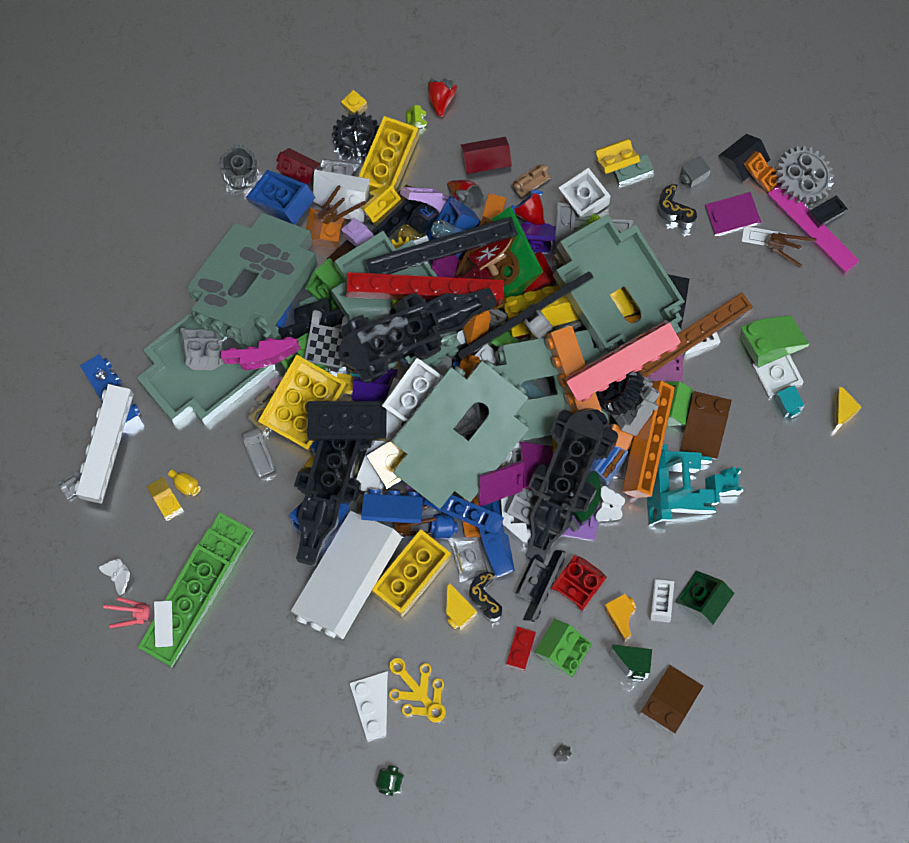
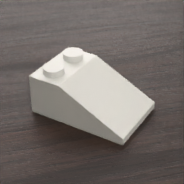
M321 170L314 171L313 194L316 198L313 202L323 206L337 186L341 188L329 204L334 206L341 198H345V201L337 208V215L363 201L368 202L370 179ZM360 207L343 216V218L352 220L355 217L360 222H364L366 215Z

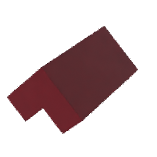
M506 136L461 144L466 174L512 166L510 147Z

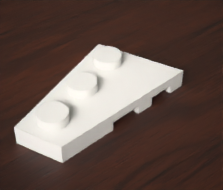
M388 671L350 683L367 741L386 736Z

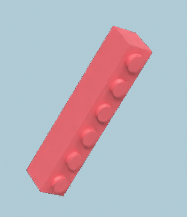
M665 320L564 379L576 400L584 402L590 399L594 392L606 390L610 383L625 379L626 374L629 372L639 371L644 367L643 364L648 361L654 362L658 360L662 353L674 351L681 342L670 322Z

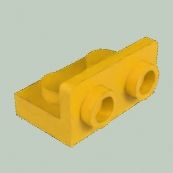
M629 138L595 150L598 165L605 174L640 162L639 155L633 150Z

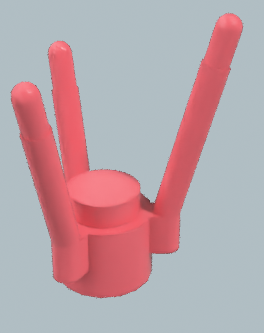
M117 597L118 601L135 606L103 605V608L133 612V618H136V620L110 624L109 628L144 624V620L149 621L150 605H146V603Z

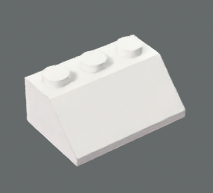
M416 357L382 406L406 422L443 375Z

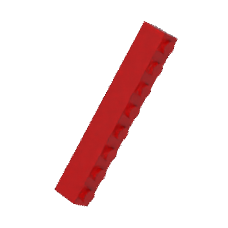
M348 272L346 298L401 300L403 297L417 292L418 296L421 295L422 299L425 298V301L429 302L446 293L469 294L490 288L495 296L497 305H501L503 301L504 280Z

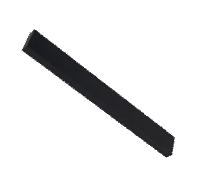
M512 217L370 258L365 260L370 274H392L513 238L518 233Z
M588 271L460 350L457 354L461 359L470 356L523 323L525 319L528 320L536 315V310L542 311L595 277L592 272Z

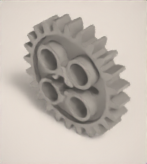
M796 146L794 149L790 148L777 161L778 164L775 168L778 171L775 173V176L780 178L776 180V183L782 184L779 189H785L784 195L790 194V200L795 197L796 203L803 200L804 205L808 202L813 204L815 201L819 202L828 195L827 193L832 190L831 186L834 182L831 179L834 175L830 174L833 168L827 167L830 161L824 162L825 155L818 156L819 150L813 153V147L807 151L806 146H803L801 149Z

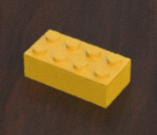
M386 116L383 117L358 176L370 179L369 192L387 185H392L395 191H397L419 138L418 127Z
M547 286L542 290L529 291L520 296L506 298L505 308H502L503 313L507 314L506 322L519 315L531 304H536L561 289L560 286ZM566 296L541 311L553 327L580 319ZM524 322L510 330L513 338L532 333Z
M420 529L374 585L371 591L372 594L403 618L452 558L451 552Z

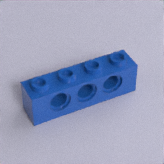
M100 354L80 365L101 401L104 389L107 390L108 384L119 386L122 383L116 373L112 374L109 370L112 366L108 359H103ZM101 374H107L104 380H98ZM136 404L130 406L123 431L141 421L138 417L141 413Z
M451 495L440 509L427 499L424 502L425 505L494 535H497L504 520L503 516L454 495Z

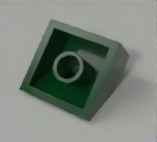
M696 570L675 603L698 619L714 625L735 593L723 580Z
M612 644L609 655L627 677H631L633 681L647 679L651 669L652 649Z

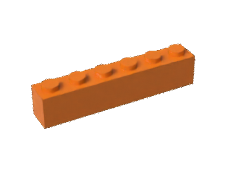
M569 326L545 335L546 346L551 350L553 356V366L558 370V380L560 385L564 387L566 393L564 395L565 400L570 405L572 412L576 413L588 408L598 409L602 412L595 392L590 399L578 402L564 379L586 366L573 327Z
M661 380L654 381V384L651 386L660 393L656 400L659 407L656 411L653 410L650 418L637 436L633 438L622 492L635 498L652 497L675 389V387Z

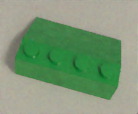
M508 207L491 219L499 221L512 217L518 233L510 251L517 256L520 271L513 283L504 286L503 293L506 295V298L519 296L543 273L512 207ZM510 266L504 270L506 277H510L513 274V269Z

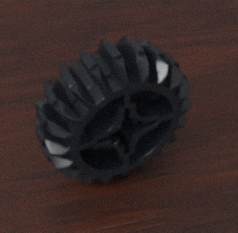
M356 110L355 115H352L349 111L348 117L342 114V120L337 119V125L333 126V144L336 145L337 151L341 150L342 156L347 154V157L350 159L353 155L356 160L358 156H362L364 159L365 154H368L379 125H377L376 119L372 120L371 114L366 117L365 112L359 115V112ZM360 125L367 127L370 131L361 128ZM356 130H358L359 134L357 141L355 139ZM346 142H352L354 146L349 145Z
M631 371L626 374L625 379L619 382L614 381L609 384L606 390L598 392L600 406L606 412L613 415L626 414L627 410L631 411L632 406L636 405V401L641 399L639 397L640 394L644 392L642 388L645 384L643 383L644 377L640 371Z

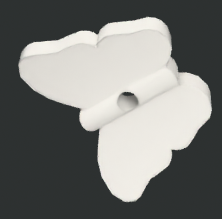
M603 486L601 488L602 508L596 514V521L621 519L623 515L621 507L625 503V498Z
M117 558L99 566L102 573L111 576V580L115 582L118 594L125 593L130 572L122 564V561Z

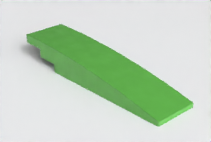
M219 512L200 544L196 545L165 601H172L173 646L155 647L154 618L138 648L171 667L174 665L254 533L253 530Z

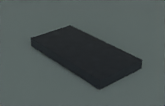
M308 401L307 440L386 441L387 409L382 406L385 401Z

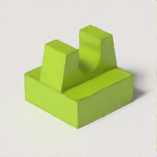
M419 105L412 106L406 111V124L424 128L427 125V121H423L422 117L426 115V111L422 110Z

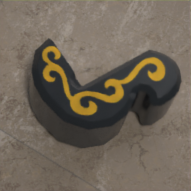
M678 184L666 186L660 194L658 203L659 214L665 220H680L679 226L682 228H691L697 219L696 210L672 201Z
M483 572L476 576L470 584L469 598L476 607L486 609L483 611L485 619L495 622L502 616V606L485 589L494 581L496 574Z

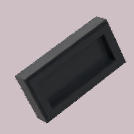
M836 195L809 210L807 214L816 226L820 228L846 213L848 208Z

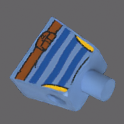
M615 446L607 459L598 460L594 471H596L599 480L604 485L608 486L628 457V451Z

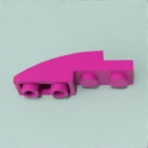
M286 337L284 340L268 338L265 341H259L258 349L256 347H247L242 350L229 348L226 351H221V359L226 365L240 364L244 371L254 370L285 360V358L299 351L301 345L297 339L292 337Z

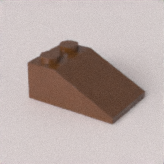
M694 391L680 451L701 453L703 457H711L717 460L732 400Z
M669 665L639 716L673 737L704 686Z

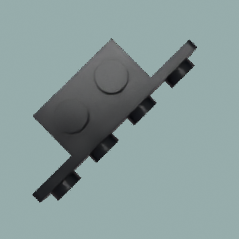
M325 298L295 308V324L278 329V333L283 339L286 337L298 339L307 333L309 334L314 310L322 313L319 325L328 327L341 325L345 315L341 309L332 311L331 300Z
M555 550L548 565L531 558L515 592L518 596L531 602L523 618L524 621L535 622L539 618L540 609L549 596L548 591L556 581L558 569L565 561V551Z

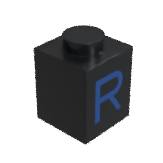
M422 203L413 210L406 224L418 233L423 234L432 227L439 212L427 203Z

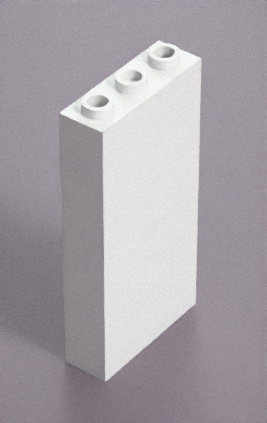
M350 511L291 610L297 616L296 620L304 625L307 622L310 623V627L319 632L321 629L325 630L324 633L331 638L337 636L344 639L400 543L402 536L393 528L379 522L361 520L360 514Z

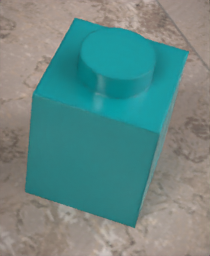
M795 385L777 392L775 400L784 418L788 416L793 418L801 414L805 405Z

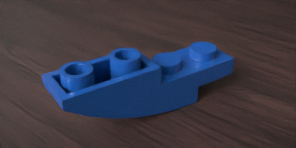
M498 500L481 506L501 515ZM503 522L497 535L479 528L488 559L496 576L500 577L515 571L509 536L504 533Z

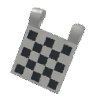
M314 310L304 359L311 363L342 368L343 363L338 356L343 340L341 329L319 325L322 313ZM346 316L343 317L342 326L348 323Z

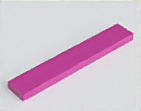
M781 183L768 193L767 196L807 237L817 239L813 243L844 274L858 264L859 260L825 225L820 228L816 226L807 214L809 209L801 201L796 203L795 197L790 200V194L784 195L786 190L779 189L782 185Z

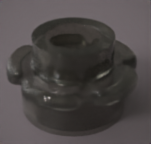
M563 743L557 748L554 753V757L558 759L557 762H566L572 754L570 746H566Z

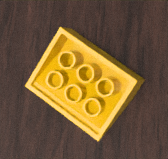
M296 355L258 422L306 450L311 451L314 441L307 440L308 401H340L349 385Z

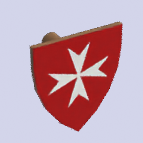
M512 239L484 246L469 255L468 258L480 270L487 267L491 275L495 276L499 273L495 264L506 257L504 252L509 247Z

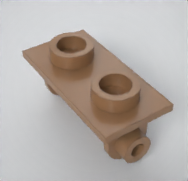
M538 164L510 184L522 198L531 190L549 180L551 176L547 173L548 168L545 164Z

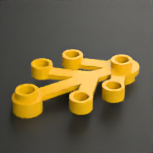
M400 658L393 659L390 662L391 672L399 675L413 692L392 689L389 693L390 699L394 702L399 700L421 701L425 707H413L410 704H405L402 707L403 715L406 717L422 715L427 716L431 722H441L446 715L445 707L441 704L444 681L440 678L433 681L434 697L432 702L427 696L429 675L432 671L431 666L427 663L420 666L421 682L419 687L405 670V662ZM396 664H400L402 668L401 670L396 671L394 669V666ZM424 666L429 667L428 673L422 672ZM437 681L442 683L441 688L435 687ZM393 692L399 693V697L396 699L392 698L391 695ZM406 707H410L412 711L411 713L406 714L404 712V709ZM437 709L440 711V714L433 716L432 711Z

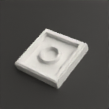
M790 354L757 368L755 363L752 364L768 398L776 396L777 392L793 385L797 387L804 383Z

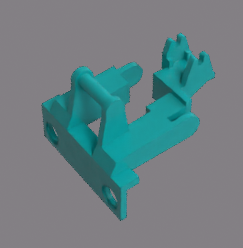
M663 444L652 497H647L649 525H654L663 520H673L672 512L715 513L716 508L711 506L720 503V496L740 495L743 491V487H739L741 468L735 469V467L720 471L721 475L714 474L705 478L706 489L693 491L690 482V472L694 473L701 470V464L712 463V458L702 457V454L697 452L668 451V444ZM669 471L682 472L683 487L670 491ZM655 508L657 509V516H656V518H654V510H655Z

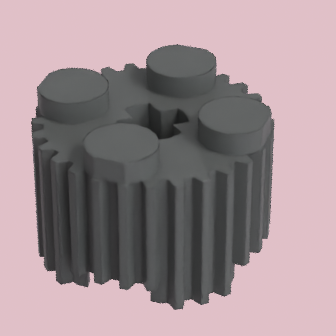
M234 145L231 150L224 152L225 155L220 157L219 166L225 182L230 186H238V188L254 184L259 172L254 153L251 150L248 151V148H244V145L242 147Z

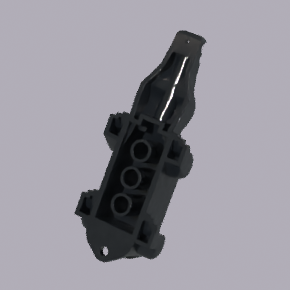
M490 288L469 294L446 293L427 303L425 298L422 299V296H418V293L415 292L397 302L395 308L397 313L372 323L371 320H368V317L364 318L362 314L348 320V323L341 328L343 340L338 353L339 359L349 371L359 374L364 383H371L387 373L389 364L415 354L420 360L434 356L437 352L441 351V337L462 331L473 318L490 308L496 307L497 301Z
M588 408L576 413L562 410L554 420L549 434L553 435L552 439H555L558 445L550 465H539L528 486L532 489V492H535V495L539 496L530 516L532 536L526 553V557L530 560L532 558L545 563L546 557L555 541L568 530L573 512H586L595 497L597 489L589 482L598 460L609 457L619 437L616 431L610 429L608 419L598 409Z
M319 441L312 468L303 467L298 471L294 487H297L301 493L306 494L298 514L301 538L296 559L299 563L309 566L316 565L324 542L338 525L341 504H350L358 499L361 483L354 479L362 449L367 450V448H371L375 441Z

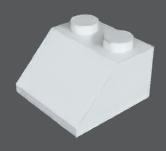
M589 168L558 188L580 218L596 214L608 206L611 196Z

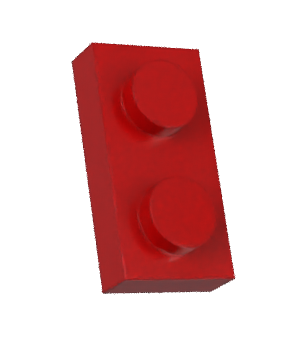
M517 626L507 659V666L525 671L536 632Z

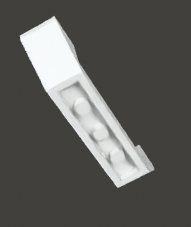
M520 442L516 444L510 453H513V451L520 452ZM508 454L502 464L510 465V454ZM508 497L501 499L504 530L522 546H527V540H531L530 528L527 529L526 523L511 524V522H514V517L505 513Z

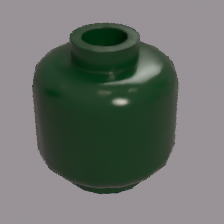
M388 765L387 768L379 770L376 787L380 793L394 796L395 793L401 791L404 774L399 772V767Z

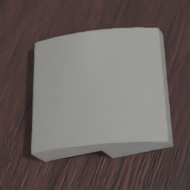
M523 488L522 492L508 497L505 513L531 526L530 516L539 496L535 495V492L531 491L532 489Z

